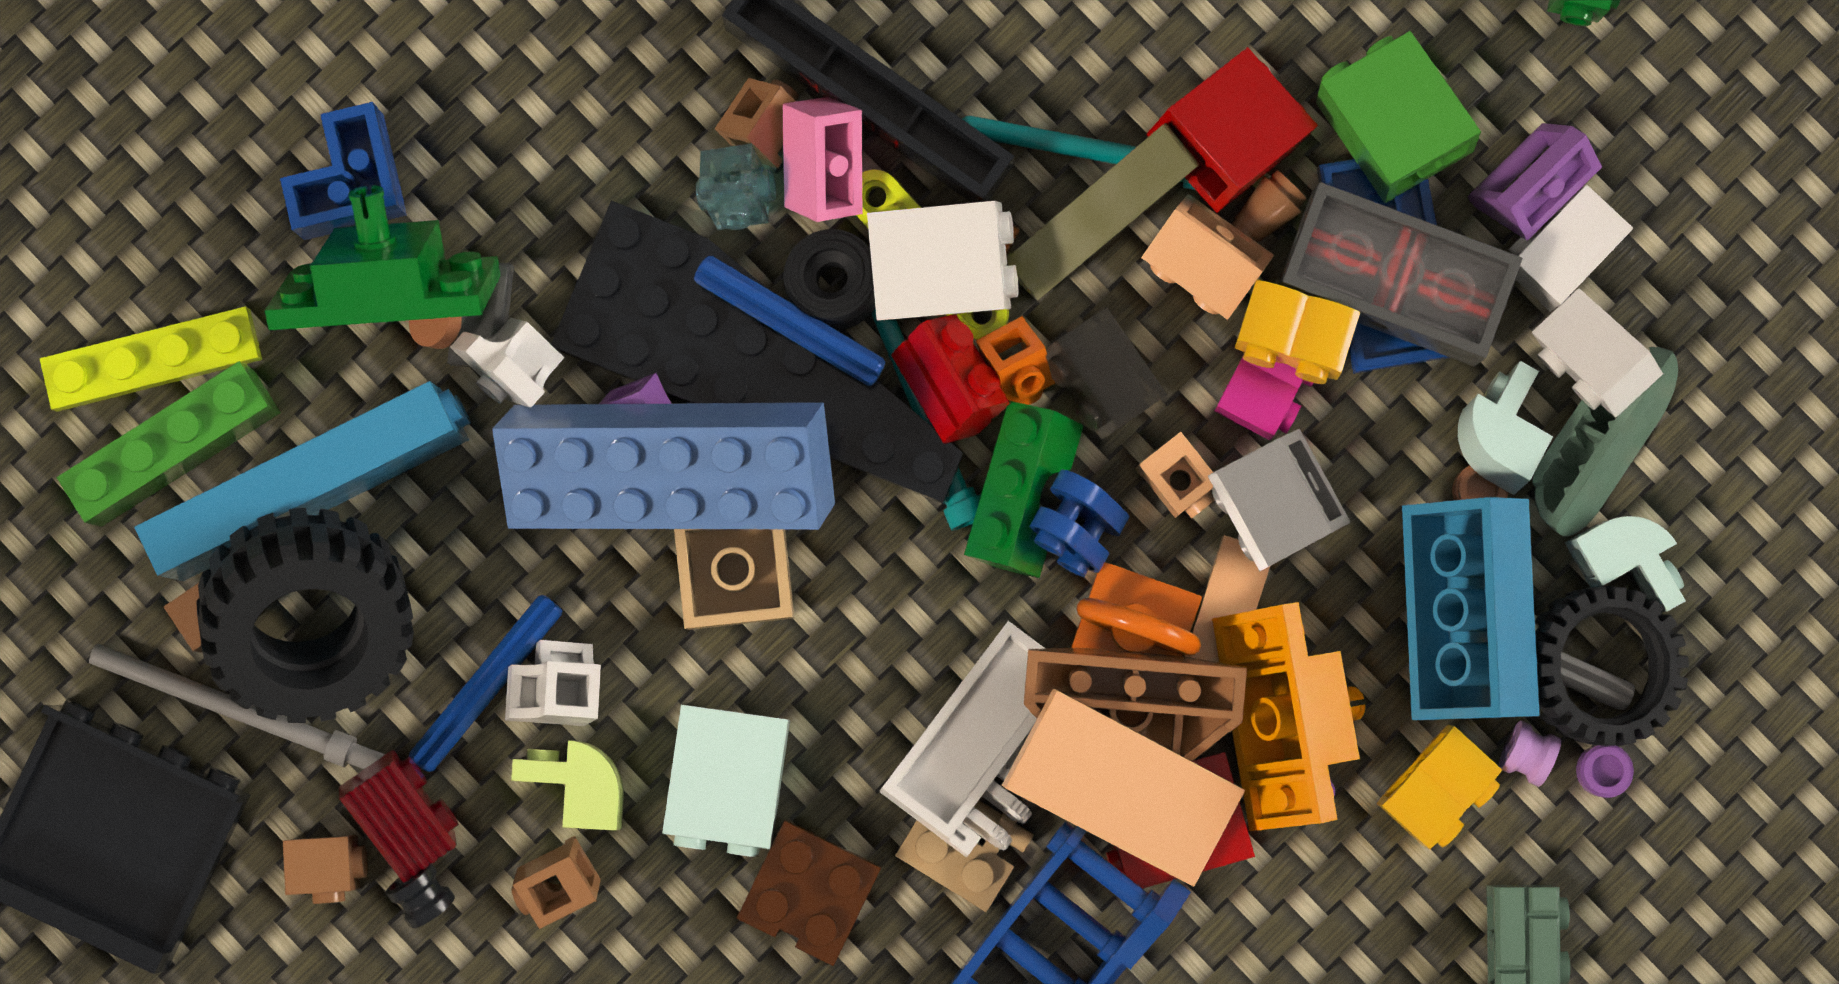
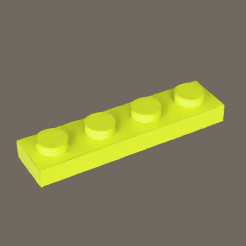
M245 306L39 359L51 410L58 412L228 369L239 361L244 364L260 361L262 356L251 310Z

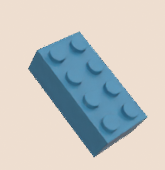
M1485 497L1402 505L1412 720L1539 716L1529 499Z

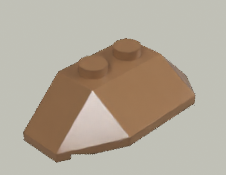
M1090 648L1028 649L1024 705L1038 718L1054 688L1178 755L1193 761L1242 723L1247 668L1174 655Z

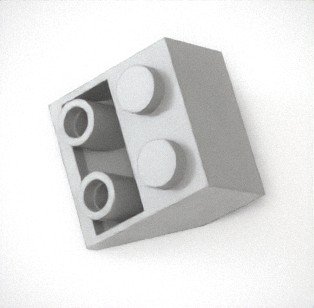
M1300 429L1288 433L1208 475L1213 485L1212 493L1215 502L1224 513L1229 514L1239 533L1238 541L1243 553L1248 559L1255 562L1259 571L1350 523L1347 514Z

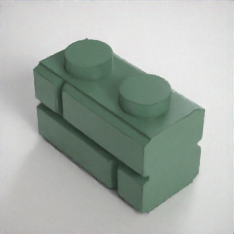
M1486 885L1488 984H1568L1570 980V958L1567 951H1560V930L1568 929L1570 911L1567 897H1560V887L1552 885Z

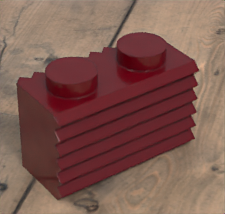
M391 750L339 786V799L401 881L407 882L412 876L417 875L421 870L426 869L429 864L434 863L439 857L444 856L448 851L456 847V835L453 829L459 824L450 808L442 799L433 803L427 793L424 792L422 786L427 784V780L416 763L410 757L402 761L396 752Z

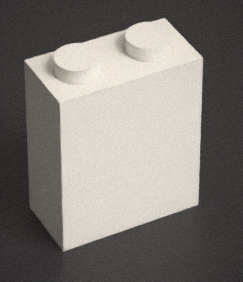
M986 201L867 213L877 321L1011 309L1010 298L1018 297V276L1015 265L1007 266L1005 244H1012L1014 242V230L1011 212L1002 211V202Z

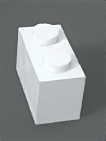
M1585 185L1551 217V220L1538 233L1536 232L1528 241L1519 237L1508 249L1512 254L1523 258L1515 280L1551 312L1569 297L1632 231L1633 227L1588 185Z
M1580 288L1532 331V334L1543 348L1537 356L1544 365L1558 378L1566 372L1576 381L1572 386L1574 392L1591 409L1595 410L1601 404L1615 418L1663 375L1650 351Z

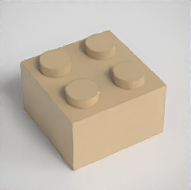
M674 529L684 629L693 630L795 618L785 529Z

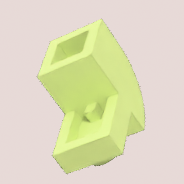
M568 740L567 761H559V750L527 749V759L512 760L511 781L565 784L562 827L599 830L622 829L624 800L622 778L615 763L601 749L582 741Z

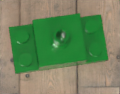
M367 186L359 187L348 193L352 204L355 226L334 228L312 263L300 265L290 271L265 309L268 330L482 315L501 276L498 257H481V254L478 252H462L451 256L449 260H445L439 220L388 224L383 197L384 189L381 186H372V194H368Z

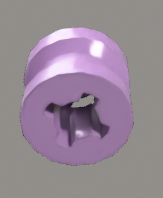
M1521 720L1515 725L1509 735L1498 766L1507 773L1520 772L1526 775L1529 783L1540 787L1549 776L1555 764L1562 740L1553 734L1545 736L1537 734L1533 731L1531 724Z

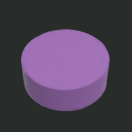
M1593 745L1587 748L1579 757L1576 774L1580 785L1585 791L1597 797L1610 798L1622 794L1630 786L1634 768L1629 755L1616 745Z

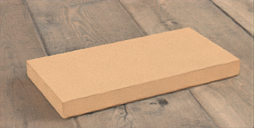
M1054 688L1002 784L1007 790L1193 887L1197 883L1245 792L1241 787Z

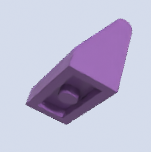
M1542 123L1468 195V199L1478 210L1528 241L1602 166L1586 134L1572 126ZM1547 147H1549L1512 185H1510L1504 192H1502V191H1503L1516 177H1518Z

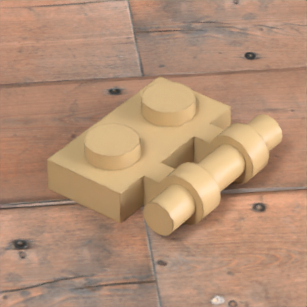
M978 800L974 807L1004 828L1012 838L1010 845L1024 852L1034 834L1018 825L1017 821L1010 819L1005 813L1001 814ZM917 820L895 854L899 859L984 912L988 911L1014 868L1012 864L997 856L1000 849L990 844L987 840H985L982 846L977 843L966 858Z

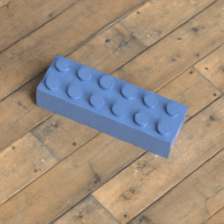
M824 403L533 405L531 408L523 405H514L492 428L508 529L819 530L835 505Z

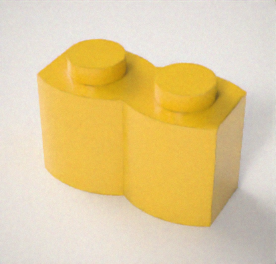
M1256 280L1235 348L1245 352L1243 359L1254 365L1274 368L1276 362L1287 364L1296 368L1295 375L1316 384H1326L1327 378L1338 380L1342 373L1360 311L1330 300L1308 296L1285 286Z
M1447 725L1426 746L1412 765L1387 789L1377 804L1422 846L1431 849L1438 843L1443 848L1462 830L1464 823L1459 819L1466 809L1472 804L1480 808L1496 793L1500 784L1495 779L1502 769L1453 725Z

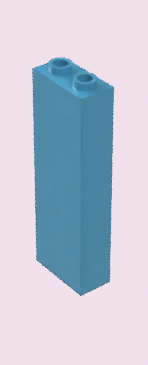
M429 381L134 528L157 576L185 581L210 569L209 558L219 546L224 545L229 548L231 546L230 535L240 527L246 526L251 530L258 526L257 518L270 513H274L275 519L290 516L289 509L306 508L307 515H319L320 509L329 510L469 441L463 427L471 424V421L457 395L453 396L449 389L443 391Z

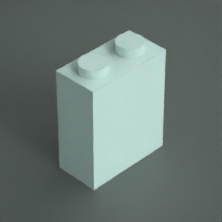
M681 705L662 834L675 835L674 846L705 850L707 840L728 843L727 853L749 857H759L760 848L770 849L773 844L790 720Z

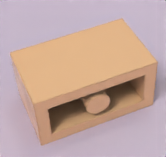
M1187 194L1141 258L1150 264L1151 270L1160 279L1172 284L1177 283L1191 293L1194 301L1203 310L1215 315L1220 314L1228 320L1274 255L1190 194Z

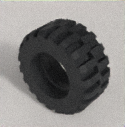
M306 508L289 509L290 516L275 519L274 513H270L257 518V527L251 530L246 526L240 527L230 535L231 546L229 548L221 545L209 558L210 569L202 572L198 584L199 598L196 600L198 625L205 664L210 666L212 679L221 690H229L230 699L244 709H249L253 704L256 706L258 716L271 720H276L277 715L287 716L288 723H306V717L320 716L322 722L337 718L336 712L348 708L351 713L367 705L365 697L371 693L377 697L391 685L388 674L397 675L400 673L407 660L405 650L412 646L414 630L411 620L413 619V613L399 561L395 555H391L389 544L379 533H371L369 535L367 524L354 517H348L345 523L340 521L337 511L320 509L319 515H307ZM299 590H327L340 594L355 604L350 616L340 627L328 635L315 640L304 642L283 641L265 634L254 625L262 611L273 601Z

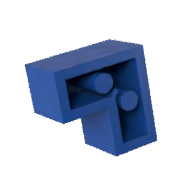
M373 102L320 114L332 166L280 178L292 231L303 240L329 235L334 228L355 226L352 204L348 193L363 186H367L368 194H372V186H381L384 189L383 197L388 220L407 216L383 113Z

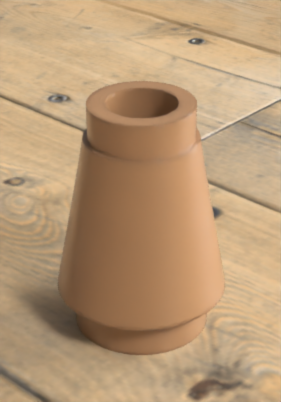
M1276 170L1269 178L1263 176L1232 225L1255 242H1261L1302 213L1299 207L1307 198L1280 171Z

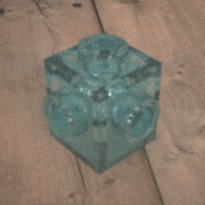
M752 143L700 152V177L696 182L697 201L702 211H708L717 230H741L751 225L769 223V201H775L776 199L775 178L771 169H764Z

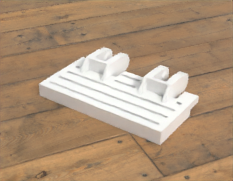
M1009 621L880 790L881 794L966 858L981 837L1003 851L1012 842V838L1004 828L974 807L981 796L1000 809L1010 819L1025 824L1032 815L1027 805L1023 804L1022 801H1019L1014 795L994 781L996 776L1002 781L1005 780L1037 720L1024 705L1028 649H1046Z

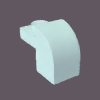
M1522 361L1507 375L1499 371L1489 385L1485 395L1477 394L1462 410L1458 422V442L1468 464L1480 476L1512 495H1515L1531 480L1553 438L1550 434L1516 415L1539 372Z
M1633 516L1615 518L1599 523L1564 542L1590 587L1604 586L1630 571L1642 593L1646 594V599L1656 600L1664 607L1661 613L1668 612L1686 601L1680 592V589L1684 587V583L1679 572L1669 560L1663 562L1659 556L1660 553L1677 543L1668 531L1651 520Z

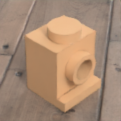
M1182 432L1178 433L1146 458L1135 469L1175 518L1186 511L1192 519L1215 501L1211 493L1213 485L1208 478V475L1213 473V471ZM1180 471L1188 476L1189 486L1186 490L1178 491L1171 486L1170 476L1172 473Z

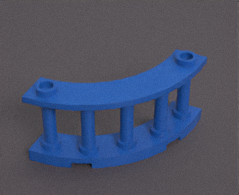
M1065 821L1046 845L1053 853L1003 913L949 984H979L972 978V975L995 945L1043 984H1114L1126 968L1131 970L1149 947L1168 928L1191 892L1177 880L1173 879L1159 895L1152 889L1147 893L1081 840L1087 832L1086 830L1076 825L1073 827ZM1067 857L1134 910L1131 915L1137 921L1125 935L1118 930H1115L1113 933L1048 882V879ZM1033 898L1099 950L1097 956L1104 961L1086 983L1079 977L1074 981L1009 929Z

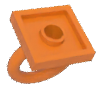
M1105 562L1101 571L1096 574L1089 597L1080 600L1077 604V613L1081 620L1071 648L1174 656L1195 655L1201 648V642L1190 631L1203 596Z

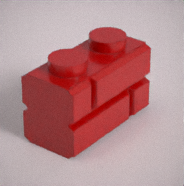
M956 314L920 323L908 336V340L903 341L891 354L944 444L979 434L992 421V418L998 416L1010 404L1000 387L998 375L986 364L973 343L974 337L971 330L959 320Z

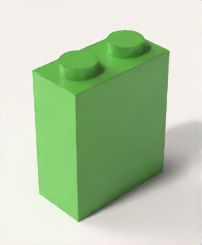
M1411 31L1395 40L1392 36L1379 40L1369 48L1365 57L1351 65L1347 61L1339 63L1328 70L1321 79L1316 104L1384 203L1463 159L1475 150L1481 134L1480 129Z

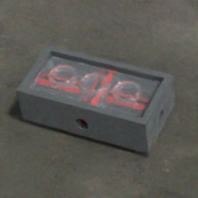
M1319 182L1309 198L1278 285L1291 288L1308 296L1330 300L1360 311L1357 323L1471 366H1476L1487 358L1523 258Z

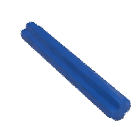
M708 256L698 266L694 276V280L698 285L863 384L871 386L881 375L885 366V360L824 322L810 317L794 304L717 258Z
M540 595L534 600L413 747L409 757L418 767L426 772L436 769L505 685L508 679V667L512 664L521 665L536 647V643L542 640L562 615V609L554 601L544 595Z

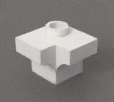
M510 318L497 333L490 337L482 338L480 335L464 331L450 346L456 354L481 376L476 384L490 398L499 404L505 399L529 408L545 393L543 390L545 381L564 359L527 321Z
M540 640L536 643L535 665L512 664L509 666L505 721L585 726L598 719L601 665L594 664L593 644Z

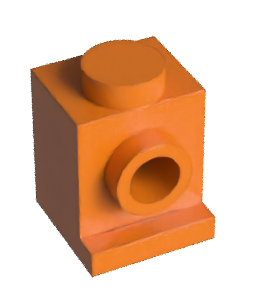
M1023 316L976 340L982 358L998 375L1000 387L1009 401L1031 405L1042 397L1044 389L1055 384L1046 358V348ZM1021 343L1023 350L1007 359L1002 360L998 355Z

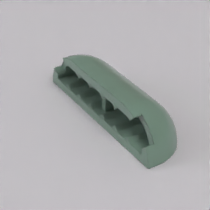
M1649 347L1650 353L1663 372V375L1616 418L1601 404L1593 410L1581 400L1540 461L1533 476L1535 503L1541 518L1558 534L1562 536L1574 535L1591 522L1662 418L1673 396L1678 377V362L1673 351L1660 347Z

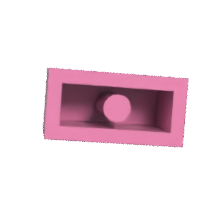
M831 97L782 104L784 207L815 222L863 214L862 110Z

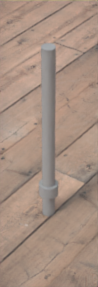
M96 644L90 654L89 663L320 752L324 754V760L345 768L348 764L365 769L385 755L357 744L356 737L338 730L331 734L305 723H288L287 716L277 715L276 720L258 716L256 706L253 704L249 709H244L230 699V694L103 645Z

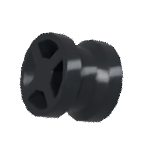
M432 863L417 875L412 876L407 882H402L400 878H397L386 890V895L391 902L400 904L405 910L404 920L413 929L421 927L439 916L455 899L451 889L441 886L437 881V870Z

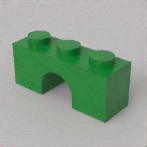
M1009 401L1010 404L1005 411L964 555L995 568L1040 579L1047 551L1034 542L1037 534L1029 526L1039 510L1041 492L1048 478L1054 473L1058 474L1061 469L1071 471L1084 425L1054 410Z

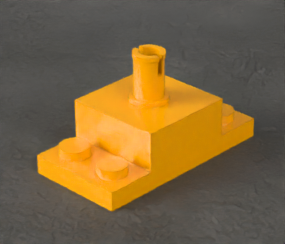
M1299 602L1212 618L1220 663L1247 668L1243 721L1232 730L1241 785L1242 789L1245 790L1243 797L1249 830L1256 831L1320 824L1338 820L1328 765L1360 759L1353 721L1361 719L1365 712V704L1350 706V701L1364 699V696L1356 687H1347L1341 651L1308 656Z

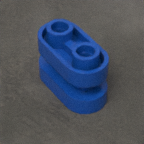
M1061 469L1050 488L1051 492L1061 500L1057 511L1046 507L1039 508L1029 526L1037 534L1034 542L1046 551L1059 556L1057 563L1076 575L1085 577L1088 570L1099 573L1110 554L1098 542L1102 533L1106 532L1114 536H1120L1130 516L1098 485L1074 472ZM1077 517L1085 521L1083 526L1075 522Z

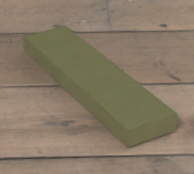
M1163 124L1007 257L1008 265L1016 266L1017 276L1037 300L1041 299L1196 169L1200 163L1168 124Z

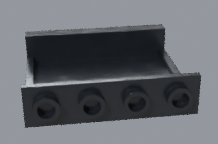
M65 700L63 707L60 705H44L41 712L49 716L0 816V902L152 974L167 971L251 794L238 789L237 787L241 780L227 772L211 767L208 774L189 766L192 757L180 750L162 745L160 751H157L142 744L141 741L144 735L135 729L114 722L110 729L92 721L96 712L81 704Z

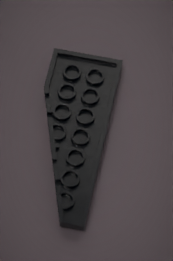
M611 200L551 343L557 351L633 381L656 373L666 394L688 403H824L831 460L939 503H945L963 459V452L951 442L944 444L931 425L878 381L871 386L863 384L698 285L694 280L698 266L705 258L713 256L765 287L711 240Z

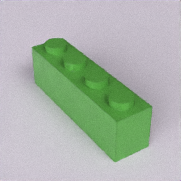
M239 361L56 478L84 523L103 527L281 412L254 369Z

